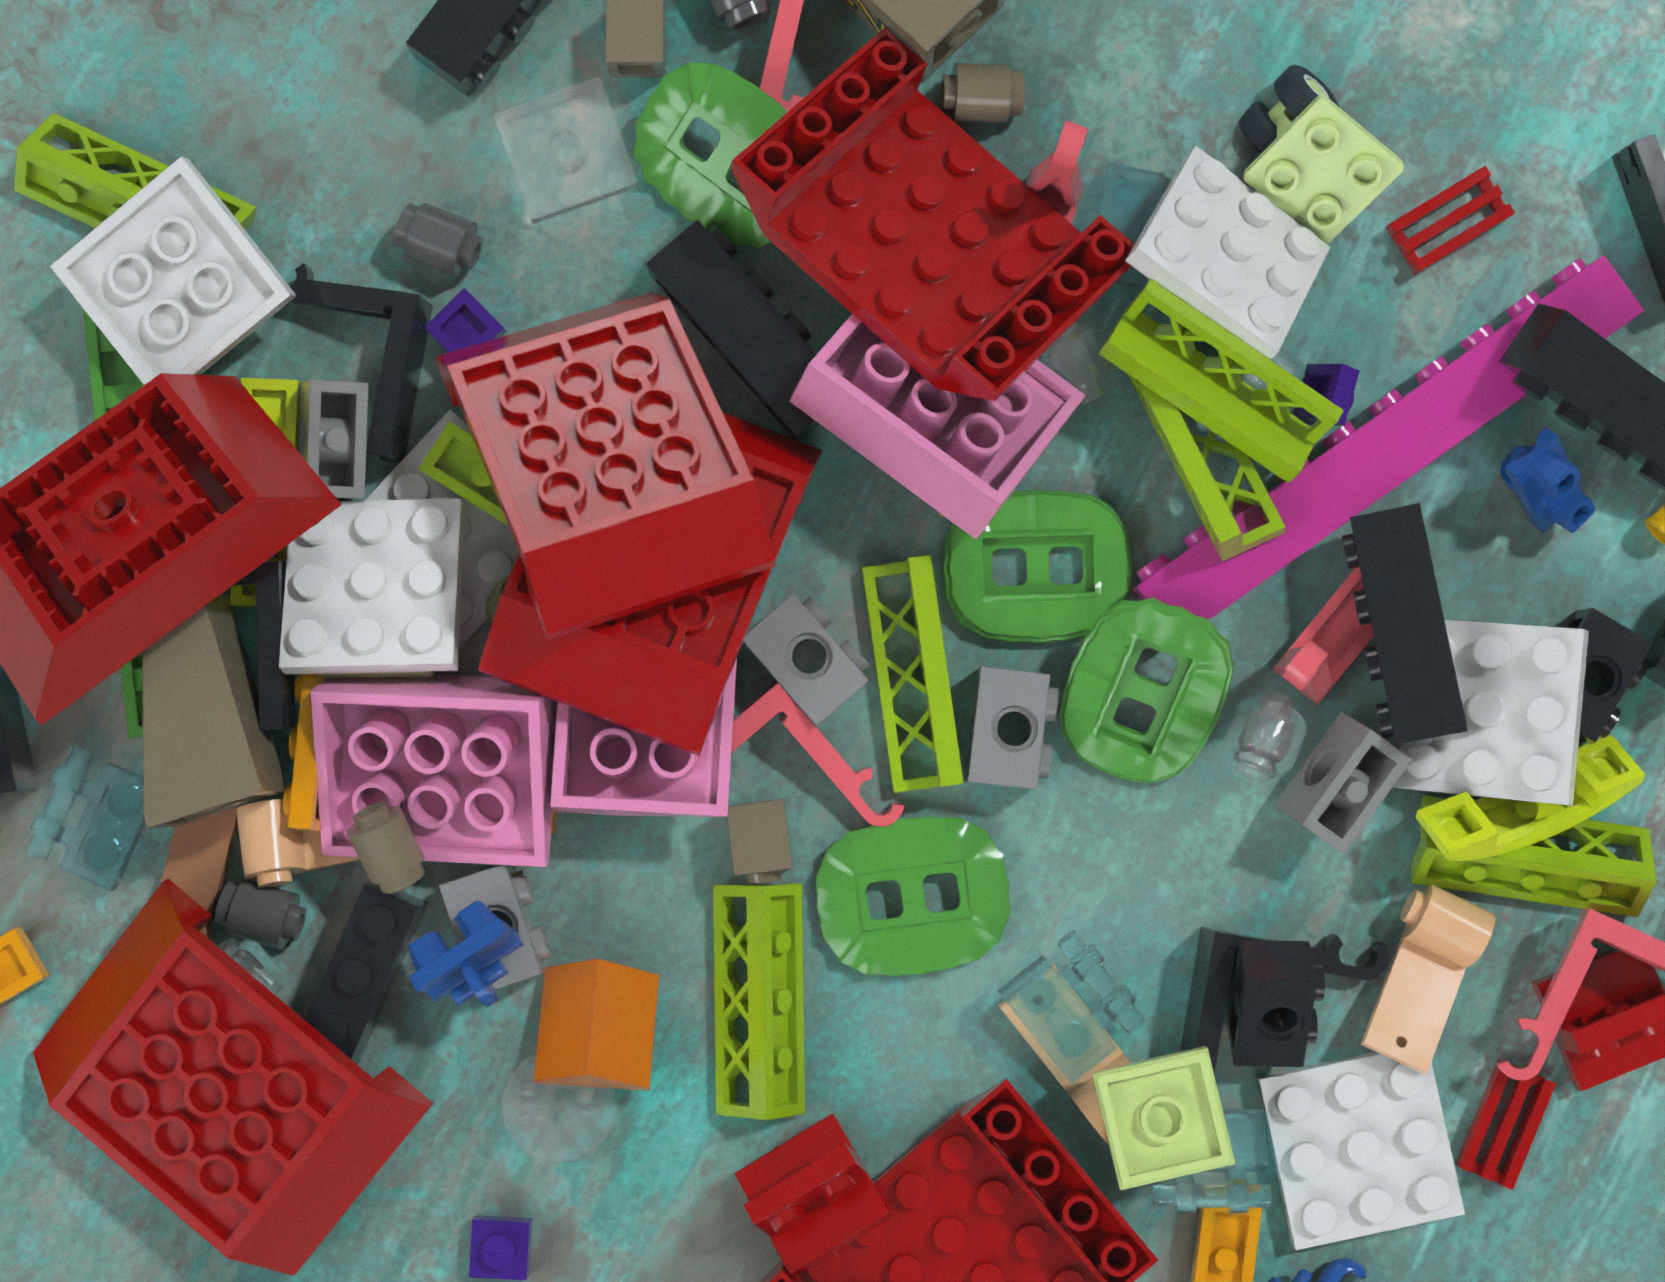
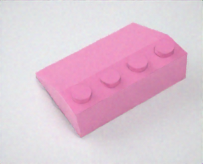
M852 314L808 364L790 402L977 540L1086 395L1039 360L1029 367L996 401L936 389Z
M737 659L724 688L721 705L700 756L557 702L550 807L555 812L577 814L728 817Z
M434 674V677L327 678L310 691L315 763H317L322 856L358 857L347 835L348 829L355 823L353 816L371 804L385 802L387 807H401L424 855L423 861L546 867L548 865L553 809L550 807L557 701L495 677Z

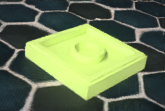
M1206 1046L1092 1072L1120 1190L1236 1164L1209 1051Z

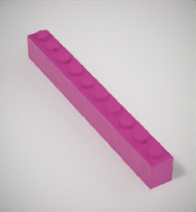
M1604 255L1586 266L1581 257L1551 277L1557 288L1540 298L1535 290H1533L1505 310L1511 320L1494 331L1490 324L1487 323L1461 341L1460 345L1465 350L1464 354L1449 364L1443 356H1440L1413 375L1420 385L1402 397L1395 388L1367 408L1373 418L1361 427L1355 429L1351 422L1348 421L1345 426H1341L1324 438L1321 442L1327 451L1310 463L1306 460L1301 472L1290 483L1277 476L1281 483L1270 490L1268 494L1286 527V533L1222 562L1204 525H1202L1182 539L1189 549L1170 561L1165 553H1162L1138 570L1136 574L1142 582L1132 588V594L1137 601L1155 598L1168 605L1183 607L1193 615L1207 619L1213 618L1350 520V517L1361 513L1527 395L1511 383L1516 374L1500 364L1499 361L1538 303L1568 311L1603 338H1607L1645 310ZM1239 500L1235 501L1232 512L1242 534L1267 523L1260 507Z

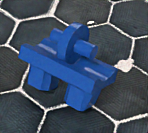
M1545 428L1538 434L1535 446L1516 447L1503 460L1500 472L1505 485L1517 493L1532 526L1545 533L1554 523H1557L1570 533H1573L1594 514L1596 509L1591 498L1586 496L1579 483L1581 476L1576 465L1569 461L1558 435Z
M475 901L459 911L455 917L466 938L462 942L449 949L443 937L433 931L424 934L408 945V950L416 972L408 977L417 992L421 993L424 991L435 1002L451 994L453 1000L460 1006L476 995L486 1007L491 1006L498 1001V995L492 984L509 973L501 959L524 945L514 928L499 919L484 903Z

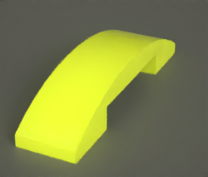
M1611 734L1604 739H1598L1595 743H1588L1578 747L1573 806L1489 797L1473 800L1468 792L1465 791L1417 810L1415 818L1447 860L1467 861L1489 858L1538 843L1581 823L1643 783L1646 774Z

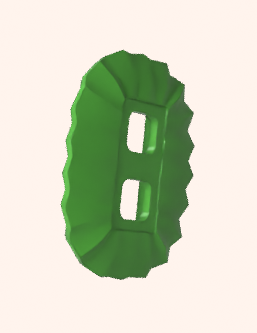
M688 62L664 75L657 89L648 97L645 109L635 122L636 142L633 155L642 168L643 180L655 187L663 200L677 208L684 219L692 222L698 219L708 231L717 226L734 246L747 245L761 248L771 242L763 235L741 188L729 179V171L732 160L788 111L750 81L716 64ZM695 118L703 119L720 133V141L708 160H702L683 144V138Z
M1038 489L1014 491L977 540L953 522L943 539L942 574L945 599L953 610L959 624L983 639L1001 640L1010 643L1044 644L1067 642L1083 638L1090 632L1099 614L1109 611L1122 600L1129 601L1132 594L1134 560L1130 533L1115 508L1090 494ZM1076 547L1082 552L1083 578L1080 583L1055 584L1050 580L1049 552L1051 549ZM998 549H1020L1025 553L1026 581L1024 584L1016 586H999L995 584L992 569V555L994 551Z
M1155 598L1141 601H1120L1109 611L1099 614L1092 629L1083 638L1078 653L1071 662L1058 710L1059 723L1064 740L1081 760L1100 771L1121 779L1141 783H1155L1167 780L1181 773L1194 761L1202 750L1220 717L1226 701L1234 671L1229 641L1217 631L1210 619L1193 615L1183 607L1168 605ZM1152 648L1176 658L1178 663L1171 679L1167 683H1159L1136 673L1135 666L1144 649ZM1132 698L1155 709L1156 713L1147 731L1138 732L1115 722L1114 715L1122 699Z
M931 816L901 818L888 826L870 825L847 832L826 850L815 879L817 911L824 940L841 963L865 975H924L933 971L952 969L964 963L977 961L1000 942L1004 927L1011 914L1009 881L1005 872L1003 854L994 844L986 830L961 818ZM953 873L957 878L959 906L954 910L929 911L926 907L923 887L925 877L934 874ZM897 881L901 889L902 914L894 918L873 919L868 909L867 886L873 882Z

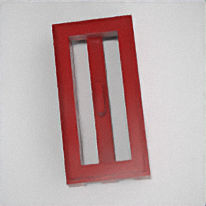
M1486 165L1385 227L1414 275L1515 214L1511 205H1506L1502 200L1503 192L1498 184L1494 186L1489 179L1491 173ZM1477 186L1481 195L1412 237L1407 238L1403 231L1404 229ZM1487 204L1489 205L1493 214L1421 258L1419 257L1415 248Z
M1495 1065L1455 1165L1513 1190L1557 1083L1538 1075L1528 1080L1516 1081L1482 1164L1475 1161L1509 1078ZM1531 1085L1535 1086L1501 1171H1498L1496 1169Z

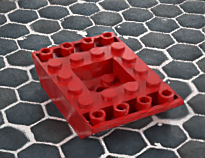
M160 373L0 488V664L35 720L42 726L213 599L220 596L251 571L269 560L300 535L318 524L322 519L339 508L341 504L236 376Z

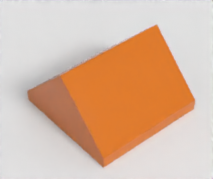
M602 959L545 967L533 1082L538 1084L650 1091L659 975Z

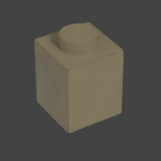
M606 0L605 63L610 77L663 78L666 75L667 9L665 0Z
M785 799L728 805L727 822L734 876L747 874L748 885L782 881L781 870L792 869L793 867Z

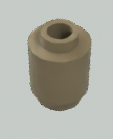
M954 63L952 75L943 74L941 81V108L951 109L953 121L1007 122L1009 116H1022L1025 98L1023 70H1011L1009 64Z
M378 802L361 809L353 816L355 823L348 829L347 835L370 882L378 884L382 893L389 894L403 890L423 877L425 871L421 863L424 860V855L401 807H387L385 802Z

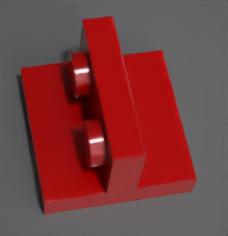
M1614 948L1594 956L1555 1037L1556 1044L1575 1089L1580 1091L1587 1090L1665 1058V985L1661 984L1653 966ZM1554 973L1531 982L1540 1005Z
M833 1113L735 1173L749 1200L743 1204L756 1227L767 1233L789 1275L792 1277L798 1276L893 1217L838 1118Z

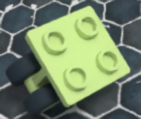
M1291 65L1274 83V90L1280 101L1271 110L1262 102L1257 101L1249 107L1239 120V126L1243 135L1260 153L1245 169L1244 181L1257 192L1265 195L1275 206L1303 227L1310 229L1324 243L1329 244L1403 172L1404 164L1396 154L1339 107L1332 92L1318 77L1302 66Z

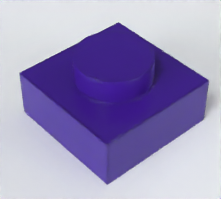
M465 288L424 326L447 352L499 338L507 332Z
M1307 364L1302 382L1344 410L1335 425L1345 426L1348 412L1354 402V390L1360 371L1345 364ZM1294 408L1293 415L1305 424L1313 425L1318 420L1317 417L1304 408Z
M475 1215L472 1219L469 1278L527 1281L530 1271L533 1218Z

